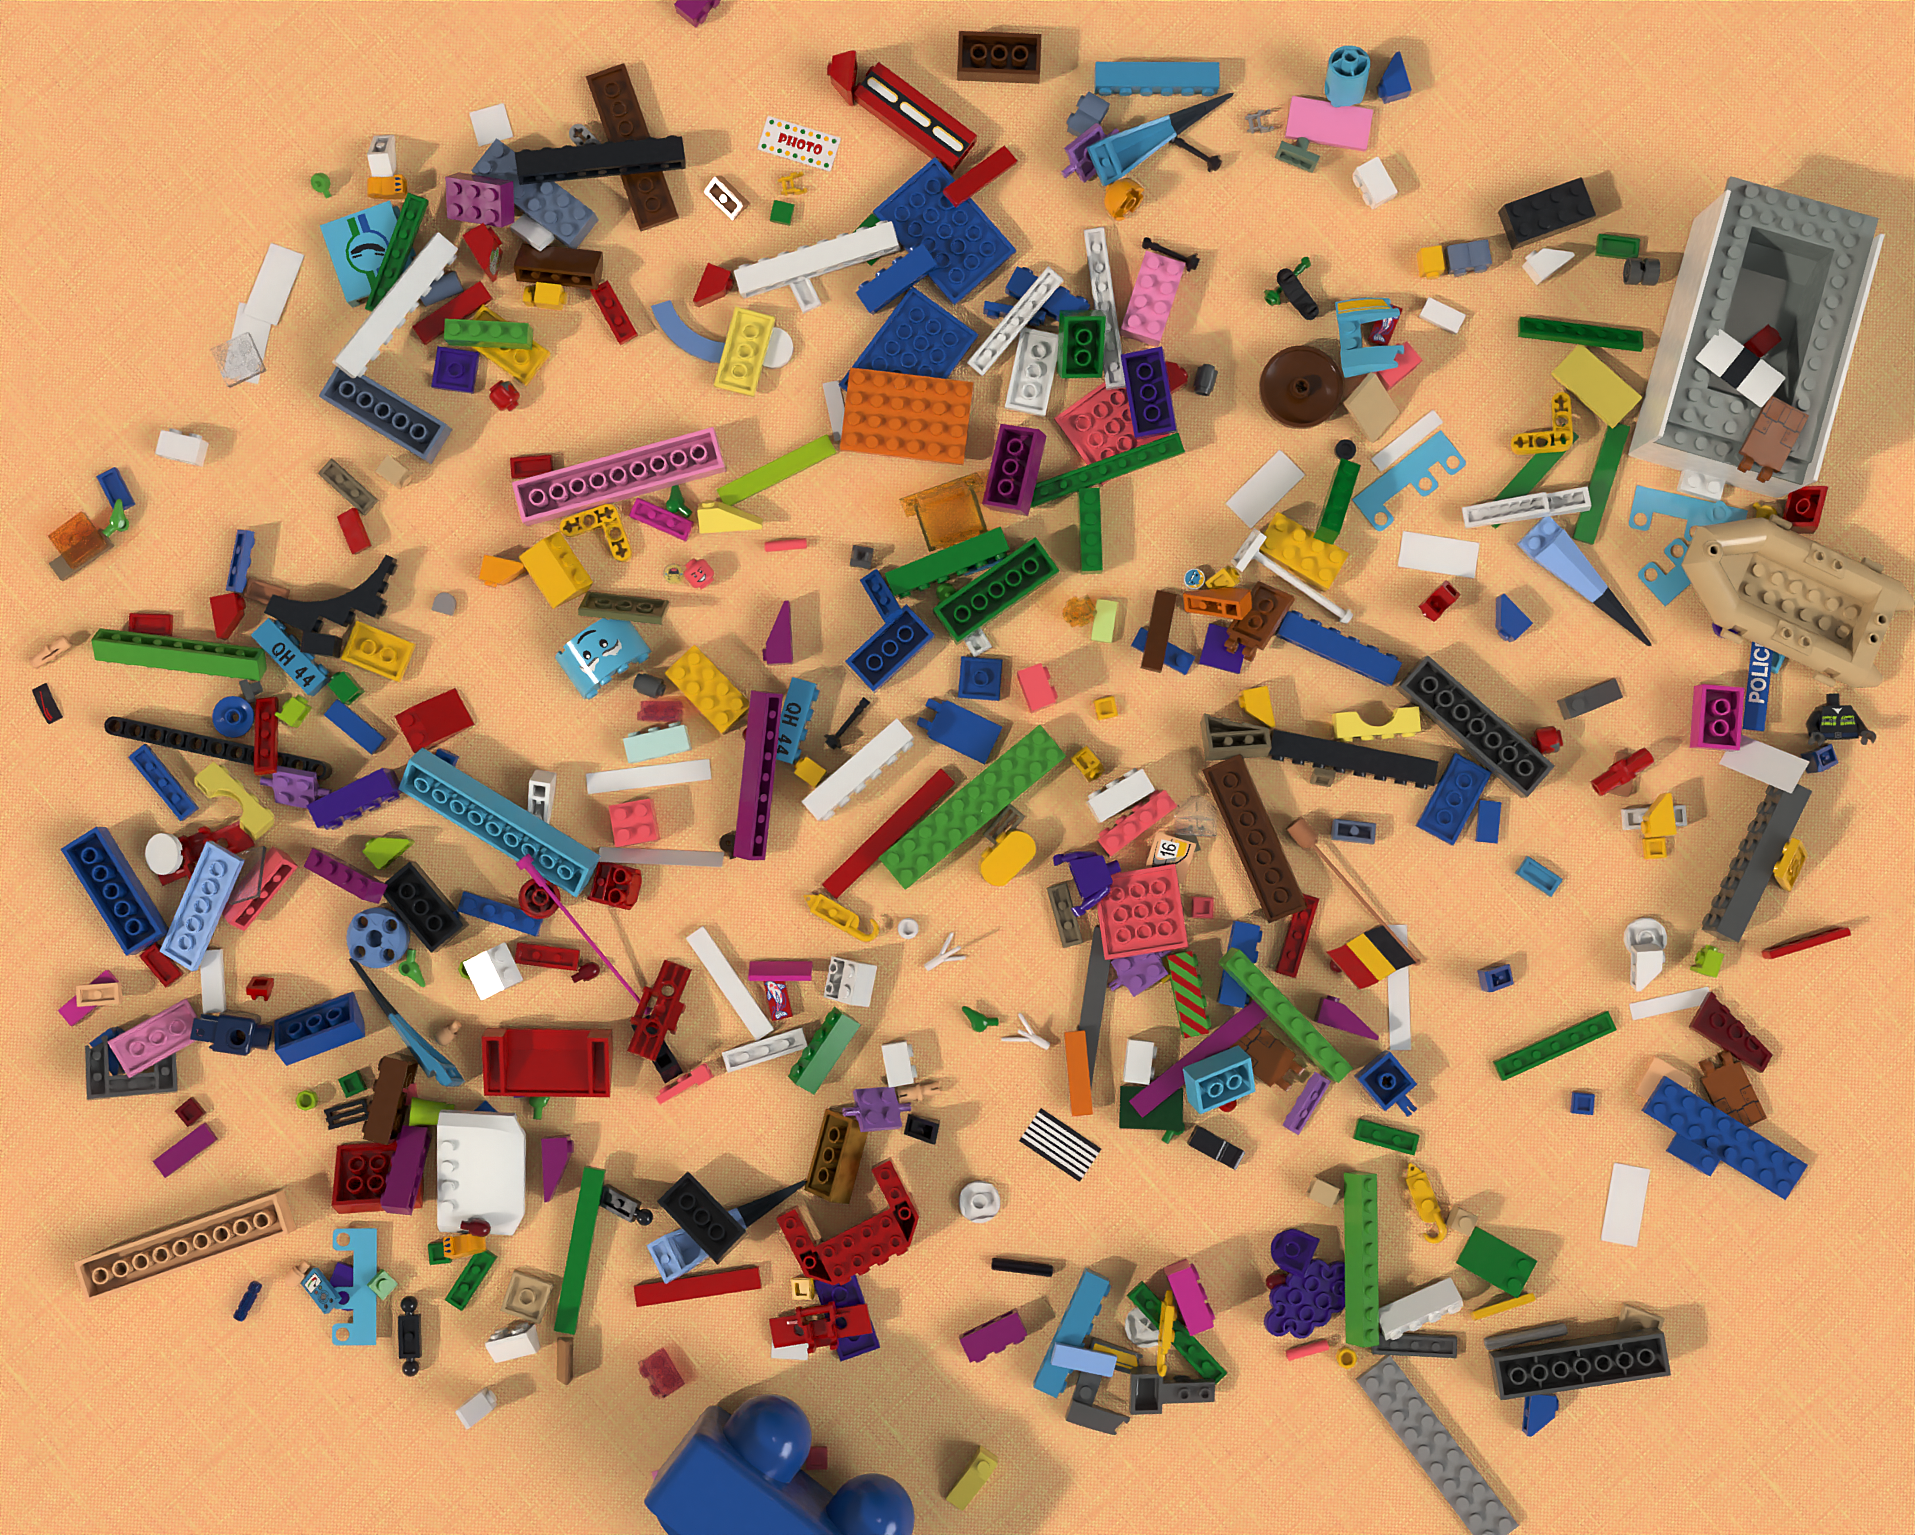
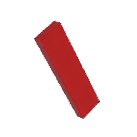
M1004 145L944 188L943 194L956 208L1016 165L1018 160Z
M479 281L412 326L423 344L427 345L444 333L445 319L463 320L480 309L482 305L492 301L493 298L483 283Z
M277 696L256 699L254 774L256 776L277 773L278 717L275 715L276 712H279V699Z
M1303 894L1308 908L1292 914L1275 969L1276 973L1292 978L1297 976L1320 898Z
M1837 927L1764 949L1761 952L1764 959H1774L1851 936V932L1848 927Z

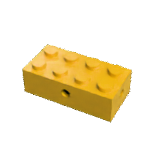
M1278 511L1263 534L1267 538L1259 548V552L1323 592L1330 588L1350 554L1334 544L1331 545L1313 538L1314 532Z
M695 644L665 672L667 677L723 735L749 712L750 701Z

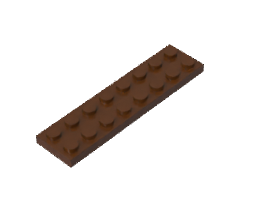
M625 63L586 76L608 141L616 143L624 142L628 139L636 141L645 140L650 137ZM663 171L620 175L640 232L679 219Z
M1239 754L1203 769V774L1268 923L1307 909L1308 905L1243 756Z

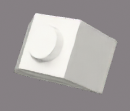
M394 135L373 136L367 153L372 177H391L394 175L396 169Z
M1543 248L1538 253L1534 250L1525 257L1527 261L1522 265V268L1537 286L1569 262L1575 255L1573 252Z
M1657 944L1631 945L1630 985L1636 992L1642 991L1662 971V963H1665V953Z
M485 1387L467 1399L455 1411L466 1429L472 1427L496 1407V1396Z

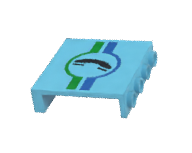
M390 200L320 225L345 299L352 308L360 305L359 299L370 295L400 215L399 207L394 206ZM413 246L403 273L414 260L413 257L416 256Z

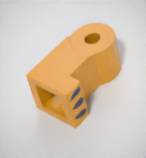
M402 174L394 175V177H370L367 179L368 197L384 200L406 199L408 181Z
M464 1234L443 1238L444 1257L450 1259H457L486 1251L485 1237Z

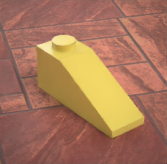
M704 500L702 503H699L697 508L700 533L757 530L763 528V518L722 502Z
M980 1445L945 1499L963 1511L998 1465V1456Z

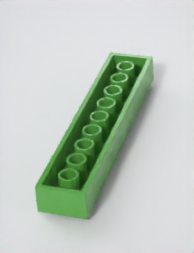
M1039 724L883 853L879 859L906 890L1061 762L1066 755Z

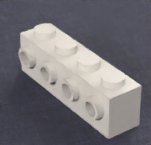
M1451 1277L1379 1308V1328L1385 1340L1390 1338L1395 1340L1403 1335L1402 1333L1406 1331L1420 1329L1424 1323H1434L1447 1313H1457L1463 1307V1300Z

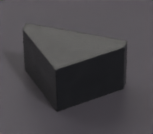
M303 631L300 652L339 659L342 638L335 635Z
M908 1114L904 1135L935 1145L940 1120Z

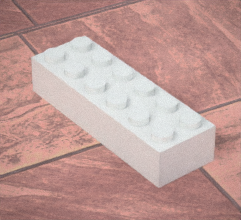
M896 718L801 802L818 821L829 820L835 814L833 811L838 806L844 807L851 800L849 798L854 792L858 794L866 787L865 782L870 778L872 780L876 779L882 773L880 770L886 764L890 766L898 759L896 756L901 751L907 752L914 745L912 743L914 737Z

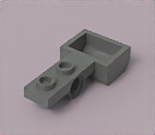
M1136 1366L1130 1369L1129 1411L1131 1415L1162 1414V1404L1215 1402L1214 1379H1191L1186 1375H1176L1172 1380H1163V1377L1158 1374L1157 1366Z

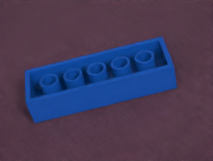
M96 826L61 848L67 861L126 956L140 953L167 935L169 927L107 827Z

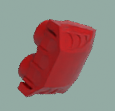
M598 862L591 893L587 900L631 910L638 900L642 884L641 870L612 862Z

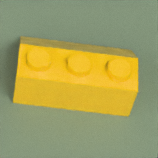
M560 531L543 538L519 556V559L552 609L586 593L594 583Z

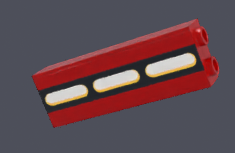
M880 62L875 67L871 66L866 73L865 80L859 82L854 88V100L856 103L931 159L935 157L951 174L954 173L977 143V135Z

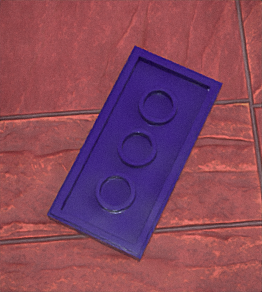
M856 1274L851 1276V1281L841 1286L839 1283L831 1285L813 1280L821 1305L834 1301L835 1307L839 1308L866 1303ZM824 1313L825 1318H830L829 1313ZM843 1317L836 1318V1325L844 1328L847 1326V1321ZM872 1320L873 1333L838 1338L839 1346L836 1350L840 1362L880 1348Z

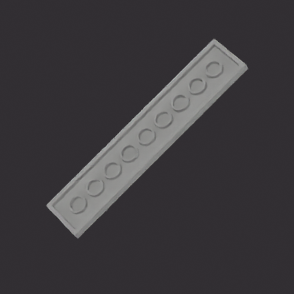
M1390 1355L1384 1356L1356 1378L1357 1382L1473 1535H1508L1519 1526Z

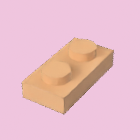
M121 982L76 986L77 1007L122 1003Z

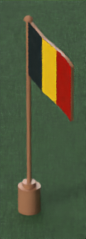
M1302 816L1293 821L1286 828L1291 837L1302 849L1305 847L1310 849L1312 847L1382 925L1361 933L1341 947L1326 951L1327 955L1358 989L1374 985L1396 970L1411 964L1415 966L1420 965L1421 960L1417 959L1315 845L1318 834Z

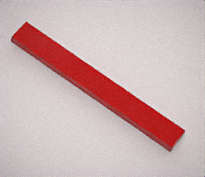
M940 768L822 885L837 899L932 807L955 782Z

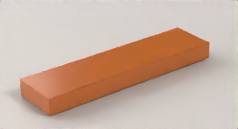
M1085 1030L1064 1032L1072 1117L1093 1115Z

